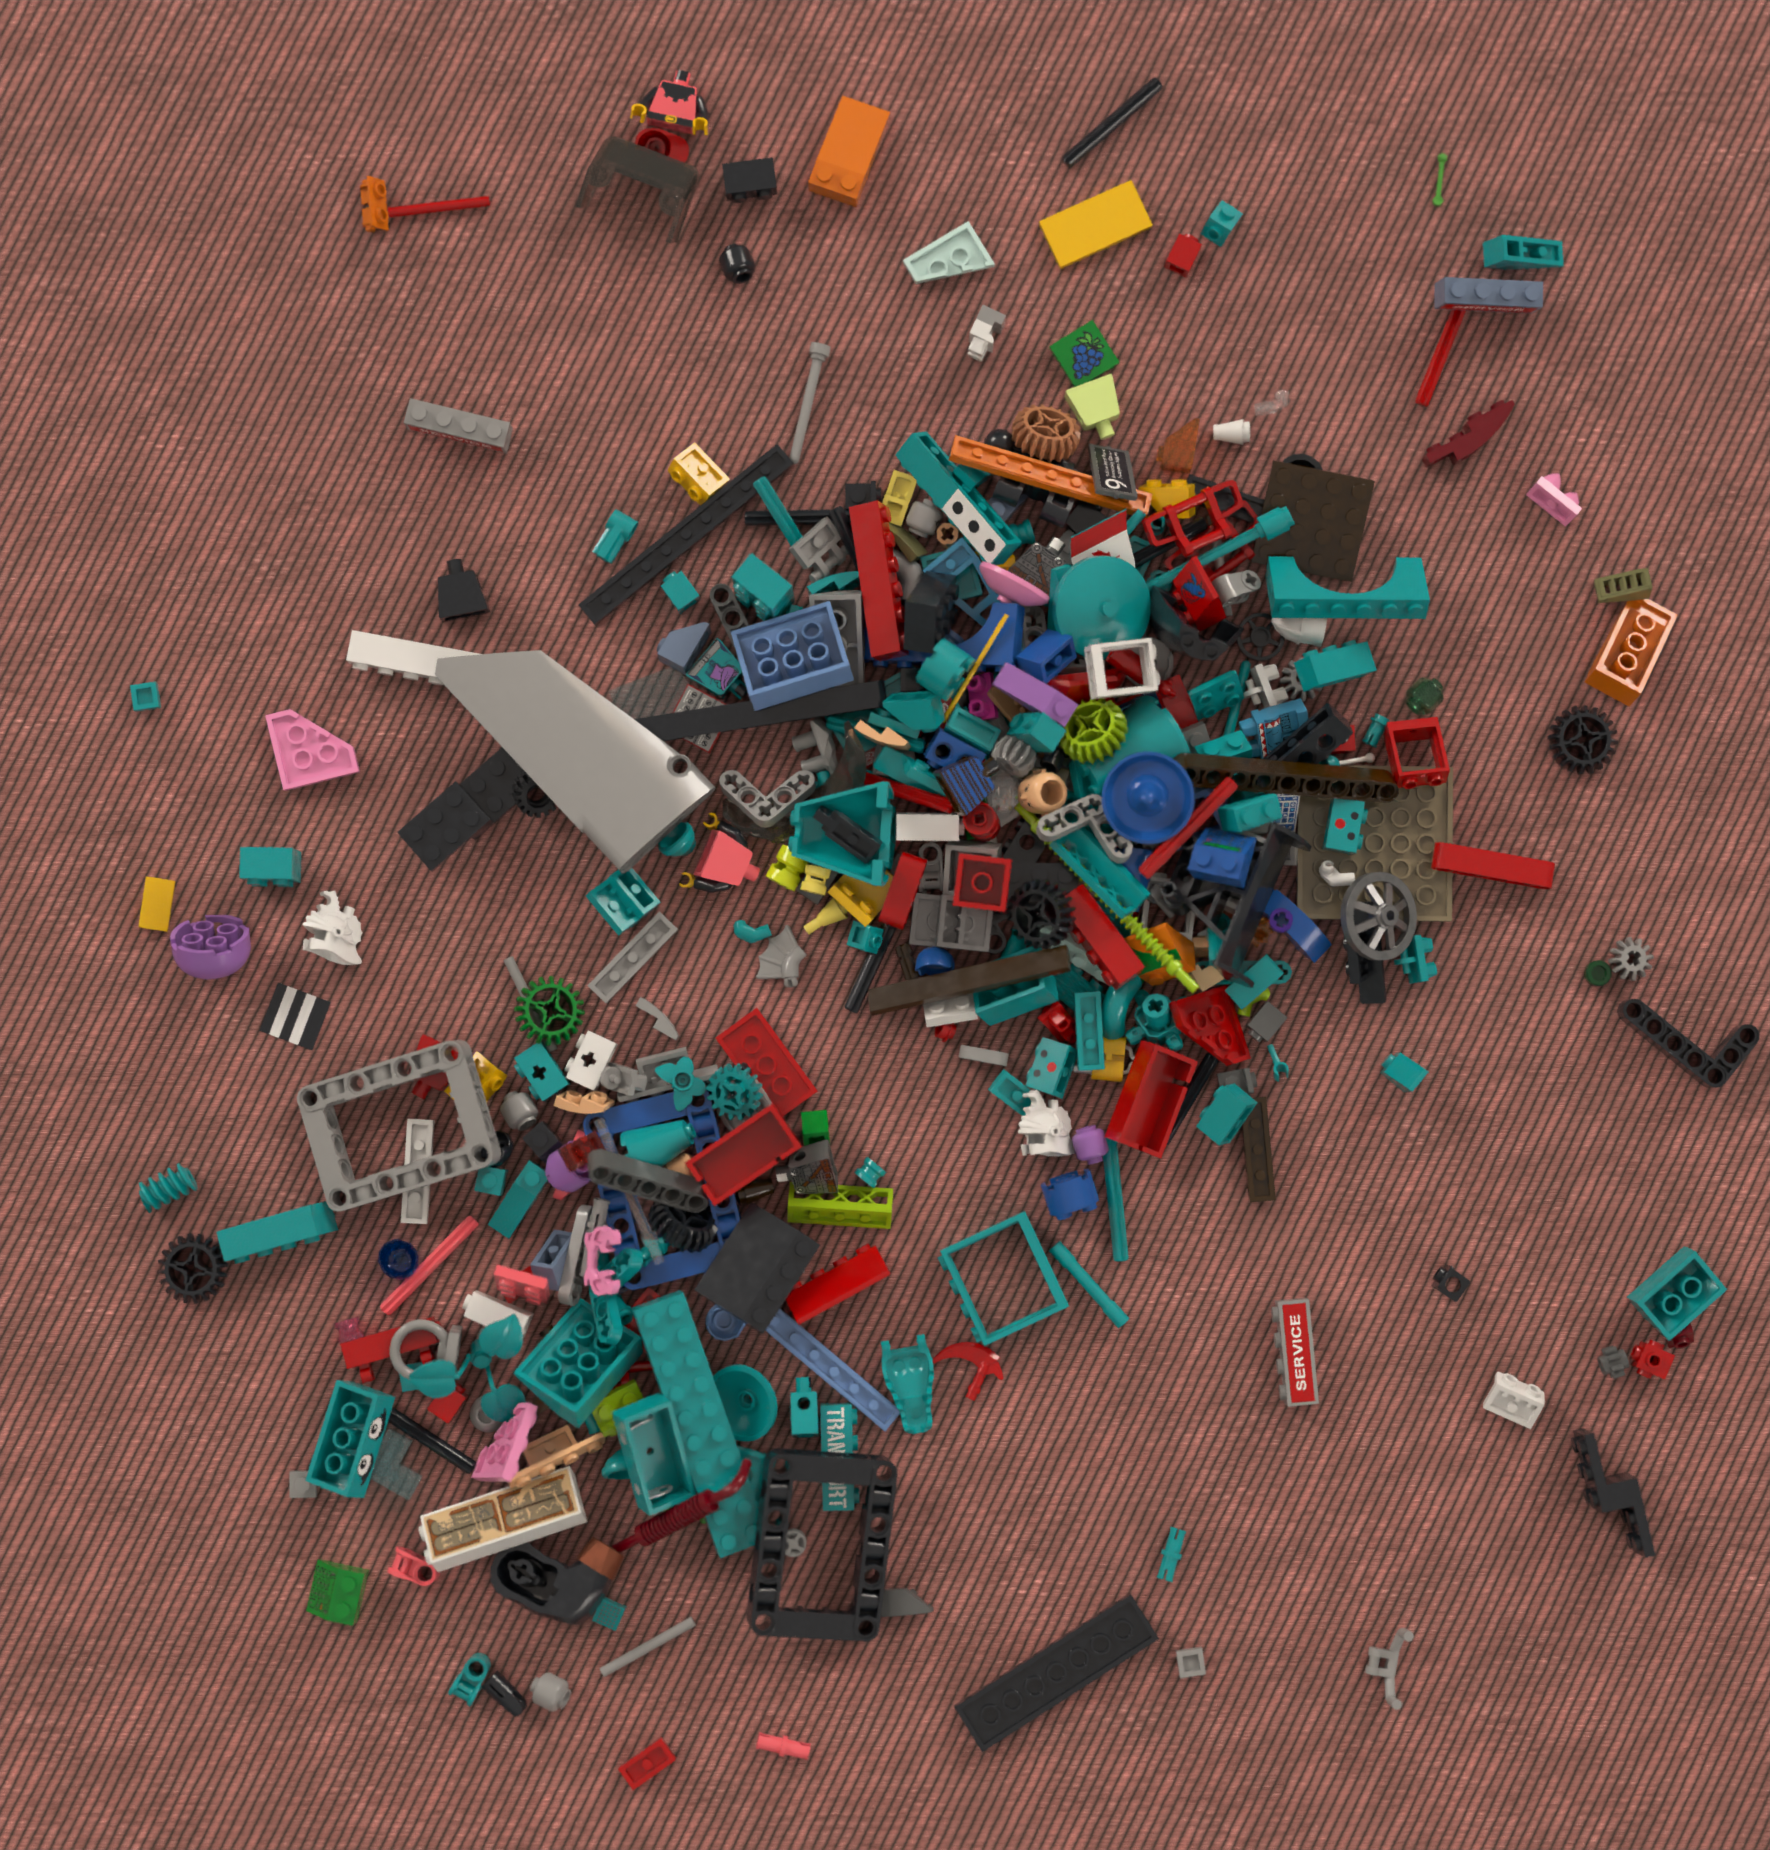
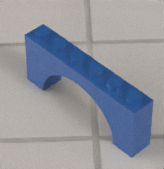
M992 603L990 615L980 631L970 639L956 645L977 660L1004 613L1009 615L976 672L983 673L986 672V668L995 669V672L999 673L1005 662L1018 668L1016 656L1021 652L1024 607L1017 603ZM867 632L864 659L872 662L874 667L888 668V664H897V668H912V665H921L922 667L927 657L930 658L933 655L931 653L908 650L909 655L878 661L871 657Z

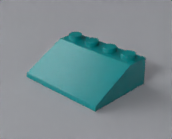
M580 1298L578 1303L567 1311L515 1370L514 1375L557 1415L579 1428L642 1355V1338L622 1325V1337L618 1344L611 1345L600 1342L592 1305Z

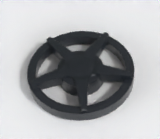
M1255 613L1246 617L1239 625L1243 627L1248 622L1252 630L1250 637L1241 640L1240 636L1236 641L1240 651L1246 657L1255 661H1266L1280 652L1285 638L1280 634L1279 643L1271 639L1269 630L1273 626L1272 622L1266 627H1257L1251 619L1261 617L1271 621L1272 616L1266 613ZM1252 643L1256 647L1257 656L1250 654L1242 644ZM1267 644L1277 646V649L1272 654L1261 657L1262 647H1265Z

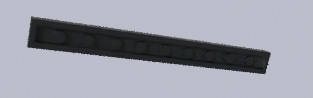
M776 444L579 603V607L596 626L758 495L757 490L753 486L757 479L765 476L771 484L794 465L780 446Z

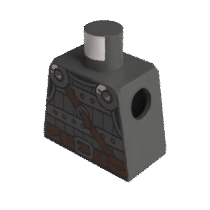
M1052 537L1046 548L1035 542L1009 568L1008 572L1029 582L1049 596L1051 569L1066 564V561L1059 557L1066 545L1056 537Z
M829 1140L802 1146L789 1155V1165L776 1167L777 1181L792 1180L795 1191L798 1194L837 1193L838 1172Z

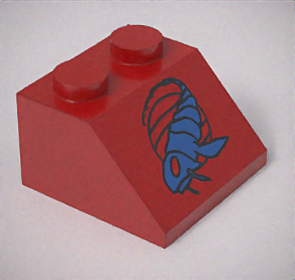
M1197 556L1192 557L1173 580L1176 590L1172 593L1176 596L1179 606L1184 604L1187 611L1183 613L1189 625L1195 624L1200 632L1224 620L1226 615L1219 595Z

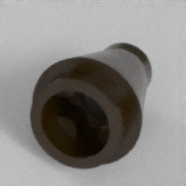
M771 1178L752 1180L735 1193L739 1204L745 1203L748 1205L769 1194H773L774 1187Z

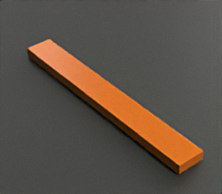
M955 435L948 461L1119 512L1127 509L1126 514L1133 515L1140 509L1146 514L1144 518L1148 516L1152 498L1151 493L1136 489V501L1122 498L1115 499L1111 496L1095 494L1093 477L1091 475Z

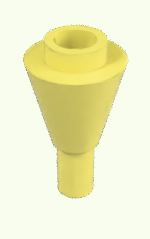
M832 898L815 919L804 925V929L808 934H811L821 926H827L847 919L848 911Z

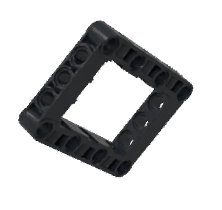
M782 1448L772 1449L766 1454L746 1612L747 1622L755 1634L771 1637L864 1642L871 1641L878 1635L898 1476L896 1466L886 1456ZM785 1459V1465L782 1468L774 1469V1464L777 1460ZM881 1466H887L886 1473L882 1476H877V1470ZM793 1481L867 1485L865 1503H862L859 1535L861 1539L859 1554H856L853 1586L855 1590L853 1606L850 1605L847 1611L829 1610L828 1607L807 1609L799 1605L796 1608L779 1607ZM779 1511V1516L776 1520L768 1521V1516L771 1512ZM880 1517V1524L876 1527H871L872 1520ZM772 1563L773 1568L767 1573L762 1572L765 1564ZM875 1569V1573L871 1578L866 1579L864 1577L868 1570ZM767 1615L764 1623L756 1624V1619L759 1616ZM869 1621L867 1628L863 1630L858 1629L861 1622Z

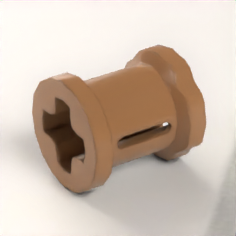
M943 523L937 529V539L946 550L962 537L958 528L951 523ZM949 533L950 535H953L954 538L952 540L948 538L946 539V534Z

